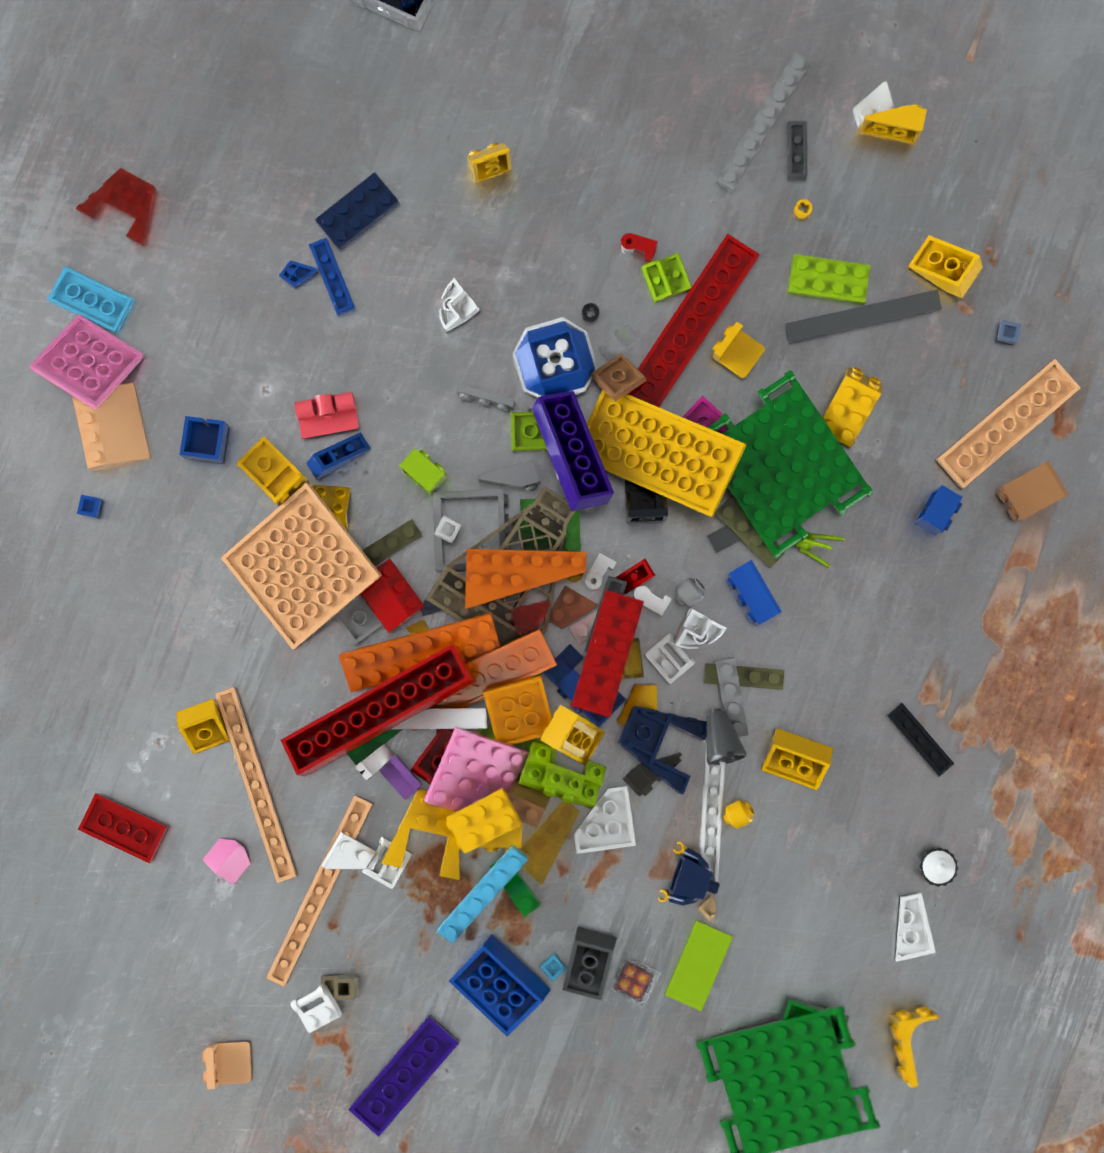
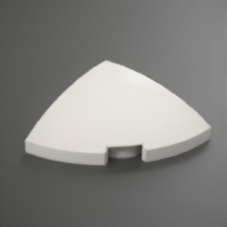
M455 278L448 284L441 297L444 302L443 310L439 309L440 320L444 329L449 331L461 325L481 310Z
M690 607L682 621L674 644L685 649H698V645L704 643L710 645L715 642L727 628Z

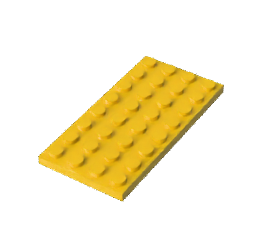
M602 390L587 422L605 471L711 518L714 516L746 447V444L628 394L614 402L604 390Z

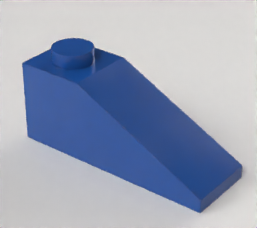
M360 432L314 453L306 464L317 480L344 466L371 448Z

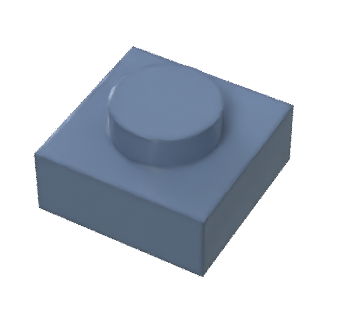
M1002 320L999 325L997 341L1016 345L1021 324Z

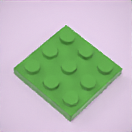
M520 499V511L532 504L535 499ZM579 510L575 511L567 524L562 551L581 552ZM523 520L521 526L528 525V523ZM531 527L521 528L522 540L533 538ZM534 527L536 537L546 535ZM547 537L536 539L539 551L549 549ZM550 538V539H551V544L553 545V543L555 542V540H553L552 538ZM534 541L523 542L524 550H535Z

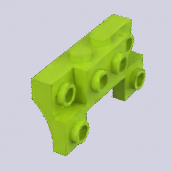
M533 742L521 772L519 784L541 791L546 796L561 798L566 803L573 802L590 809L595 807L599 787L603 785L606 767L587 761L583 774L549 763L552 748Z

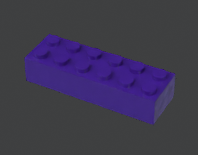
M574 391L538 397L532 407V411L571 511L608 504L614 495V491Z

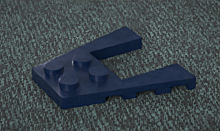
M633 706L618 744L678 794L683 795L691 776L656 760V756L669 725L704 741L707 736V721Z

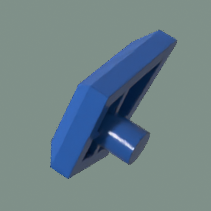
M290 260L279 274V277L293 287H297L317 273L318 269Z

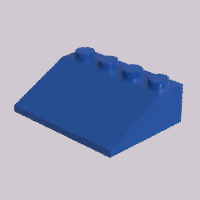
M493 935L477 949L449 980L463 996L507 1037L544 1001L551 990Z

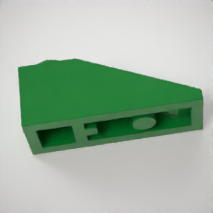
M519 872L503 887L524 917L541 905V902Z

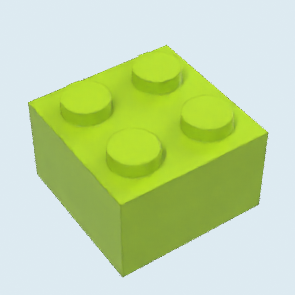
M414 448L399 465L401 470L431 497L433 496L432 492H437L447 480L445 469L437 462L433 464L430 456L422 449L418 451Z

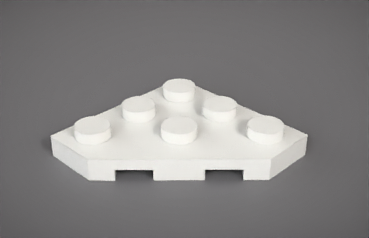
M628 786L607 788L596 803V806L593 807L574 833L577 854L636 846Z

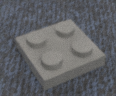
M361 595L334 616L355 646L383 626Z

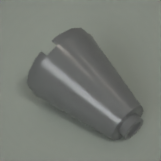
M721 708L710 710V714L707 715L708 765L716 766L720 765V762L728 764L744 759L747 756L746 751L726 711H722Z

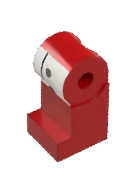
M632 233L622 236L621 249L624 253H635L644 256V262L646 263L653 261L658 241Z

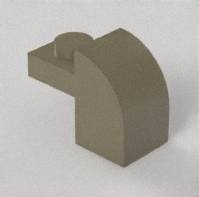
M358 975L321 976V985L325 984L329 988L334 1000H354L359 997Z

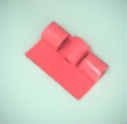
M353 392L336 395L324 394L316 396L314 399L294 402L302 439L359 428Z

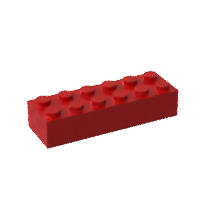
M605 590L571 707L610 718L644 601Z

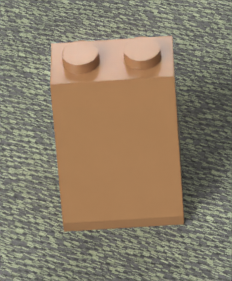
M1049 461L998 488L1000 500L1006 503L1009 508L1008 513L1010 517L1016 520L1017 523L1069 495Z
M519 773L507 796L520 820L537 828L551 797L544 795L541 791L519 784L521 775Z

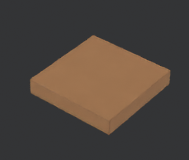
M622 353L591 373V378L614 402L646 382V377Z

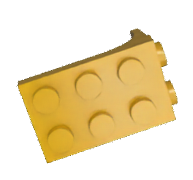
M849 367L835 396L822 417L837 440L849 447H852L883 389L880 379L864 375V372L857 367H853V369Z
M264 436L236 463L278 506L283 504L309 481Z
M504 788L446 817L447 827L450 832L454 833L456 844L460 850H463L464 854L522 825Z
M928 1006L917 1007L916 1011L908 1012L906 1009L898 1010L896 1014L891 1015L893 1025H890V1032L892 1038L895 1037L896 1041L893 1049L895 1057L899 1058L900 1066H897L898 1075L910 1088L918 1087L911 1047L912 1033L919 1024L939 1019L938 1014L932 1009H928Z

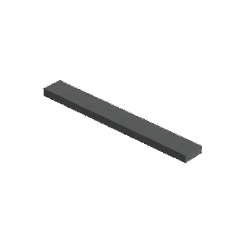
M938 290L789 322L786 323L789 341L793 343L941 310L942 305Z

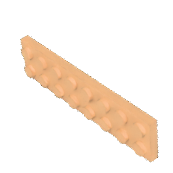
M1054 359L936 461L958 486L964 489L1081 387Z

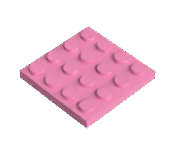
M78 314L30 364V369L94 410H97L141 362L143 354Z
M455 727L424 800L426 803L457 812L501 788H504L506 794H508L514 780L518 778L528 751Z

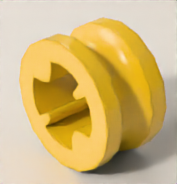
M806 199L799 200L794 208L795 215L800 219L809 217L813 209L811 202ZM801 205H803L804 208H808L806 210V213H803L802 210L799 211Z

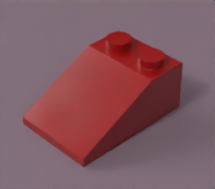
M440 729L411 768L413 773L430 785L455 729Z

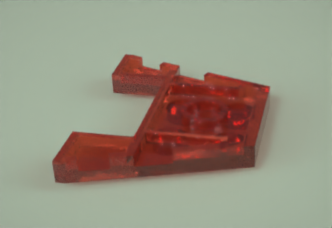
M120 168L102 184L103 186L90 194L89 198L83 204L80 203L76 209L93 219L104 202L134 218L135 221L126 237L143 246L156 188Z

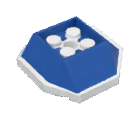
M564 317L525 328L513 352L523 391L536 398L574 391L575 395L584 393L592 381L591 373L598 369L587 331ZM557 355L561 360L558 363H552L550 358Z

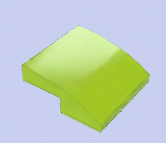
M679 252L641 266L655 303L690 291L692 288Z

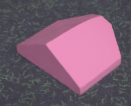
M221 838L203 859L217 875L233 885L251 864L246 850L236 840Z

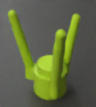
M807 532L809 538L802 539L796 543V547L800 548L799 552L805 553L822 565L830 568L831 565L807 549L811 550L813 545L829 550L833 549L830 545L815 541V538L844 541L845 538Z

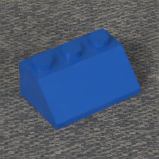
M752 560L727 575L729 577L727 582L730 588L737 591V600L742 607L745 606L749 613L746 615L752 624L755 623L758 626L782 612Z

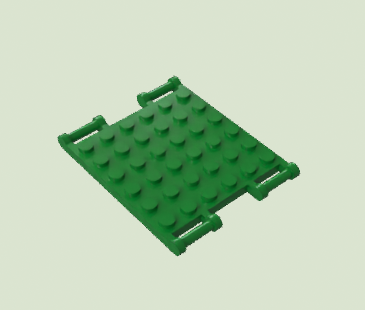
M791 370L787 371L785 376L767 388L757 391L765 405L734 426L728 415L724 413L720 416L719 420L707 427L716 431L725 425L727 431L723 435L746 444L727 489L775 559L779 558L781 553L802 539L809 538L807 532L800 524L829 504H832L841 516L858 501L873 494V490L859 473ZM788 382L791 384L792 387L772 401L770 400V394ZM859 485L862 489L843 503L838 501V498ZM792 529L796 530L797 534L778 547L774 546V541Z
M844 1005L696 1042L707 1071V1082L711 1083L720 1079L724 1081L734 1117L726 1118L719 1122L721 1128H724L731 1153H771L865 1130H874L880 1127L868 1094L870 1093L868 1085L852 1087L842 1055V1049H850L856 1046L854 1039L851 1038L845 1019ZM831 1015H836L844 1041L838 1042ZM713 1045L720 1068L719 1072L714 1070L708 1046ZM857 1095L861 1096L868 1119L866 1122L862 1120L855 1097ZM732 1125H737L744 1148L743 1151H738Z

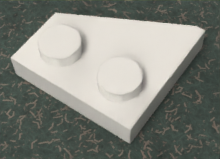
M887 81L883 82L854 107L853 112L858 128H860L866 115L894 109Z
M341 832L321 866L325 869H365L376 851Z

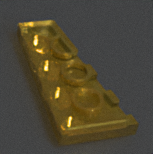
M562 801L520 849V851L528 856V861L522 868L541 885H543L580 813L571 803Z

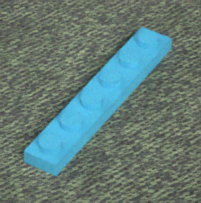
M512 845L437 928V933L453 944L528 861V856Z

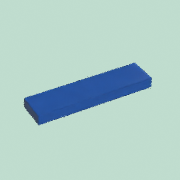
M327 237L309 244L337 316L355 310L356 308Z

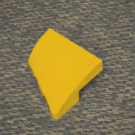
M654 683L634 684L631 695L626 700L620 717L617 718V724L625 725L633 706L657 710V685Z

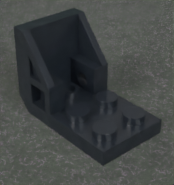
M624 479L626 522L666 521L668 517L666 497Z

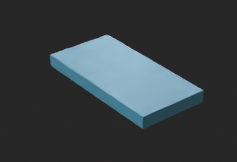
M64 266L47 299L49 302L76 315H82L91 322L115 334H118L135 301L133 298L67 266Z

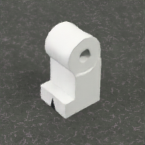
M599 553L586 576L585 584L590 590L599 589L605 572L608 568L613 570L617 562Z
M646 586L637 587L633 593V598L644 601L643 607L660 617L672 600L666 595L663 599L657 597Z
M383 744L366 759L357 764L355 768L365 780H369L395 755L386 744Z

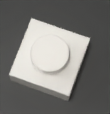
M443 516L434 535L449 543H453L461 525Z

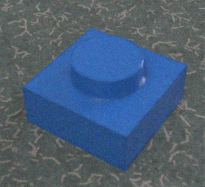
M81 495L77 514L98 518L102 499Z

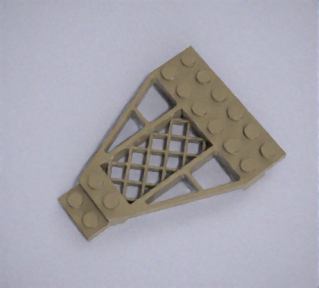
M544 486L532 504L469 549H479V546L512 524L513 527L499 550H505V548L510 550L509 545L520 543L521 550H524L523 542L533 540L535 550L539 551L536 539L547 537L549 549L540 551H562L567 524L575 511H571L566 499ZM523 520L528 523V525L520 526ZM531 527L533 538L522 540L520 529ZM534 527L546 535L536 537ZM517 531L519 541L509 543ZM550 538H552L553 540H555V542L553 543V545L551 544V539H550ZM465 551L445 566L425 598L459 621L491 613L501 646L537 629H541L543 635H545L548 630L556 581L551 583L549 592L540 587H535L548 596L543 624L537 623L519 611L521 604L531 589L523 591L521 595L517 593L518 599L507 601L506 597H503L504 601L496 599L465 609L466 577L452 569L454 564L466 557L467 551ZM516 602L513 607L508 604Z

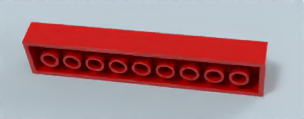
M451 644L281 739V743L296 775L307 776L476 682V679L459 646Z

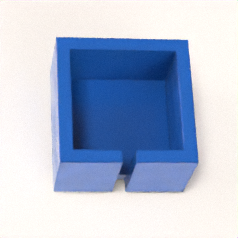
M185 416L179 455L186 459L223 463L229 425L225 421L213 419L205 421L203 418Z
M943 485L933 490L925 504L928 509H922L914 524L934 536L940 532L943 533L944 530L947 531L952 523L951 516L954 513L957 514L962 506V503H960L962 496Z

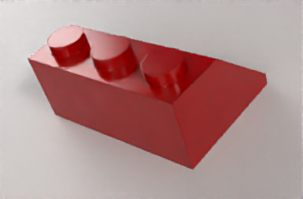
M388 559L376 567L382 576L360 595L386 631L390 633L419 614L425 606L392 560Z

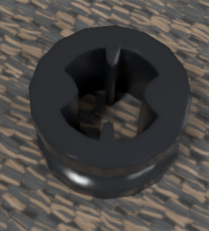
M593 303L586 304L582 309L583 319L587 322L596 321L599 317L597 305ZM590 308L594 309V313L596 315L588 317L587 312L585 311L587 309L589 311Z

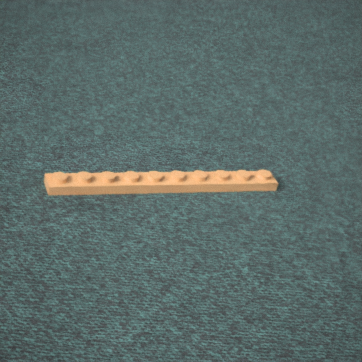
M233 687L215 694L276 882L279 883L296 877L297 874L236 688Z
M354 795L322 863L341 832L356 840L373 803ZM320 865L266 977L267 979L285 987L341 869H325Z

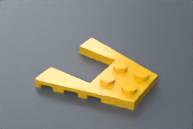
M418 789L381 864L401 868L410 828L448 836L439 876L460 880L459 848L456 844L454 833L450 832L446 824V817L455 811L426 803L424 799L428 791Z

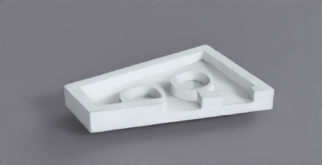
M919 892L900 897L895 961L898 962L936 953L922 893Z

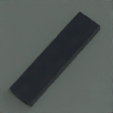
M900 703L886 715L938 777L954 765L953 761L903 703Z

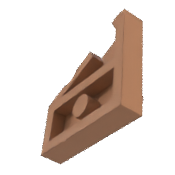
M565 585L551 608L549 622L563 629L596 608L598 604Z

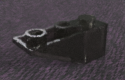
M678 752L656 760L675 768L681 762L679 757L682 754ZM642 763L636 765L622 778L639 797L642 794L646 796L653 789L651 785L656 780L658 782L661 781L657 775Z

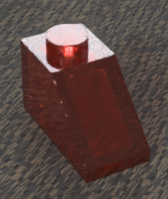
M550 600L510 609L515 633L526 636L532 633V630L537 629L551 605Z

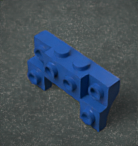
M571 644L555 658L557 666L543 673L559 688L557 692L564 699L568 697L572 701L580 676L574 668L584 657ZM619 692L617 693L611 715L626 700ZM574 708L578 713L582 711L598 727L608 719L604 716Z

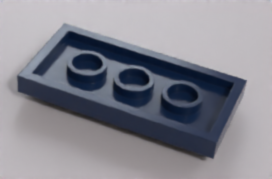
M374 172L318 216L315 221L340 251L397 206L399 200Z

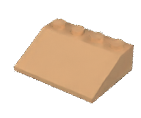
M134 383L119 385L97 410L72 396L88 469L95 472L151 459Z

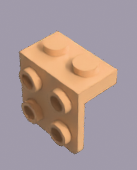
M248 1041L211 1043L203 1050L202 1060L203 1063H206L203 1081L204 1084L207 1083V1089H215L218 1085L249 1083L251 1081V1051Z

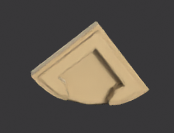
M710 894L696 908L711 923L716 914V902Z

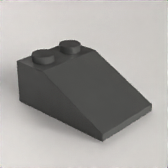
M578 927L563 990L602 1000L617 937Z

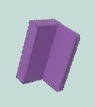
M398 755L392 757L380 769V773L404 800L408 799L423 785Z

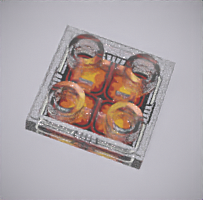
M624 954L607 991L643 1009L661 972Z

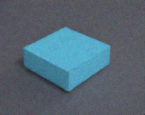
M555 953L539 965L552 982L567 970V967Z

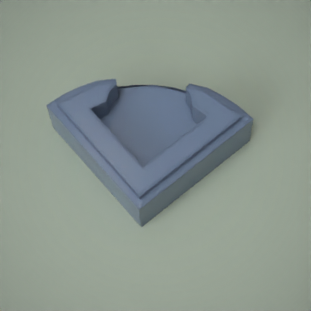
M425 599L422 616L441 611L439 607Z

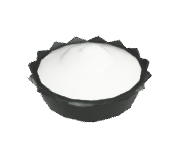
M941 847L937 849L932 848L921 858V864L919 865L921 869L920 874L930 885H936L937 887L941 885L946 886L948 883L953 882V879L957 876L959 869L957 866L958 860L954 858V854L950 853L948 849H942Z

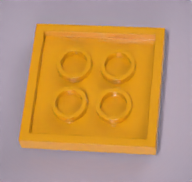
M541 675L483 690L495 740L513 745L543 736V732L550 724L552 717Z

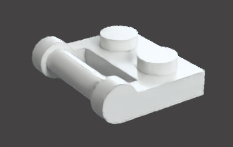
M671 632L644 654L669 685L696 663L695 659L690 658L683 648L674 644L675 639L673 637L675 636ZM666 643L670 645L685 663L682 667L663 647Z
M381 836L380 844L367 868L363 869L362 872L393 890L413 853L405 850L401 868L384 864L378 874L374 869L385 849L391 843L389 839Z
M325 984L318 986L317 990L305 997L297 998L291 1002L292 1009L298 1013L308 1033L343 1015ZM320 997L324 999V1002L308 1011L305 1008V1005Z

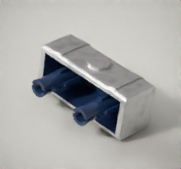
M351 0V2L360 5L364 9L367 8L418 32L421 31L433 7V0Z

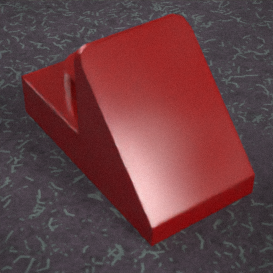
M645 558L615 578L627 581L624 591L627 594L641 584L651 580L655 574Z

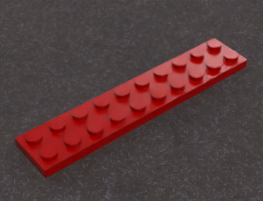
M727 233L638 367V370L646 377V382L629 392L628 395L654 406H661L760 256L759 253Z

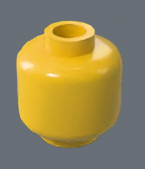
M740 799L727 805L725 808L726 814L723 816L728 826L732 825L735 829H740L753 821L755 813L748 801L745 802Z

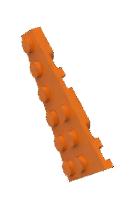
M467 549L465 609L586 572L587 552Z

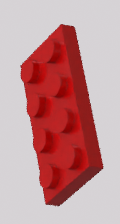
M95 793L78 830L147 863H151L168 826Z

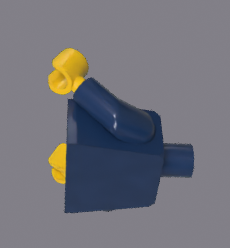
M677 842L682 846V850L676 851L673 849V851L680 855L669 890H659V892L665 893V899L658 898L660 902L669 900L670 903L685 906L696 903L698 899H704L706 892L717 894L720 883L711 880L713 872L709 871V864L698 852L690 848L686 849L683 843Z

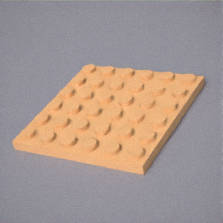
M305 483L221 557L293 650L298 648L382 576L309 483Z

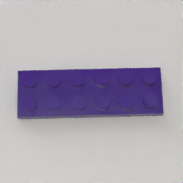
M428 1016L348 1110L379 1137L456 1048L459 1042L432 1017Z

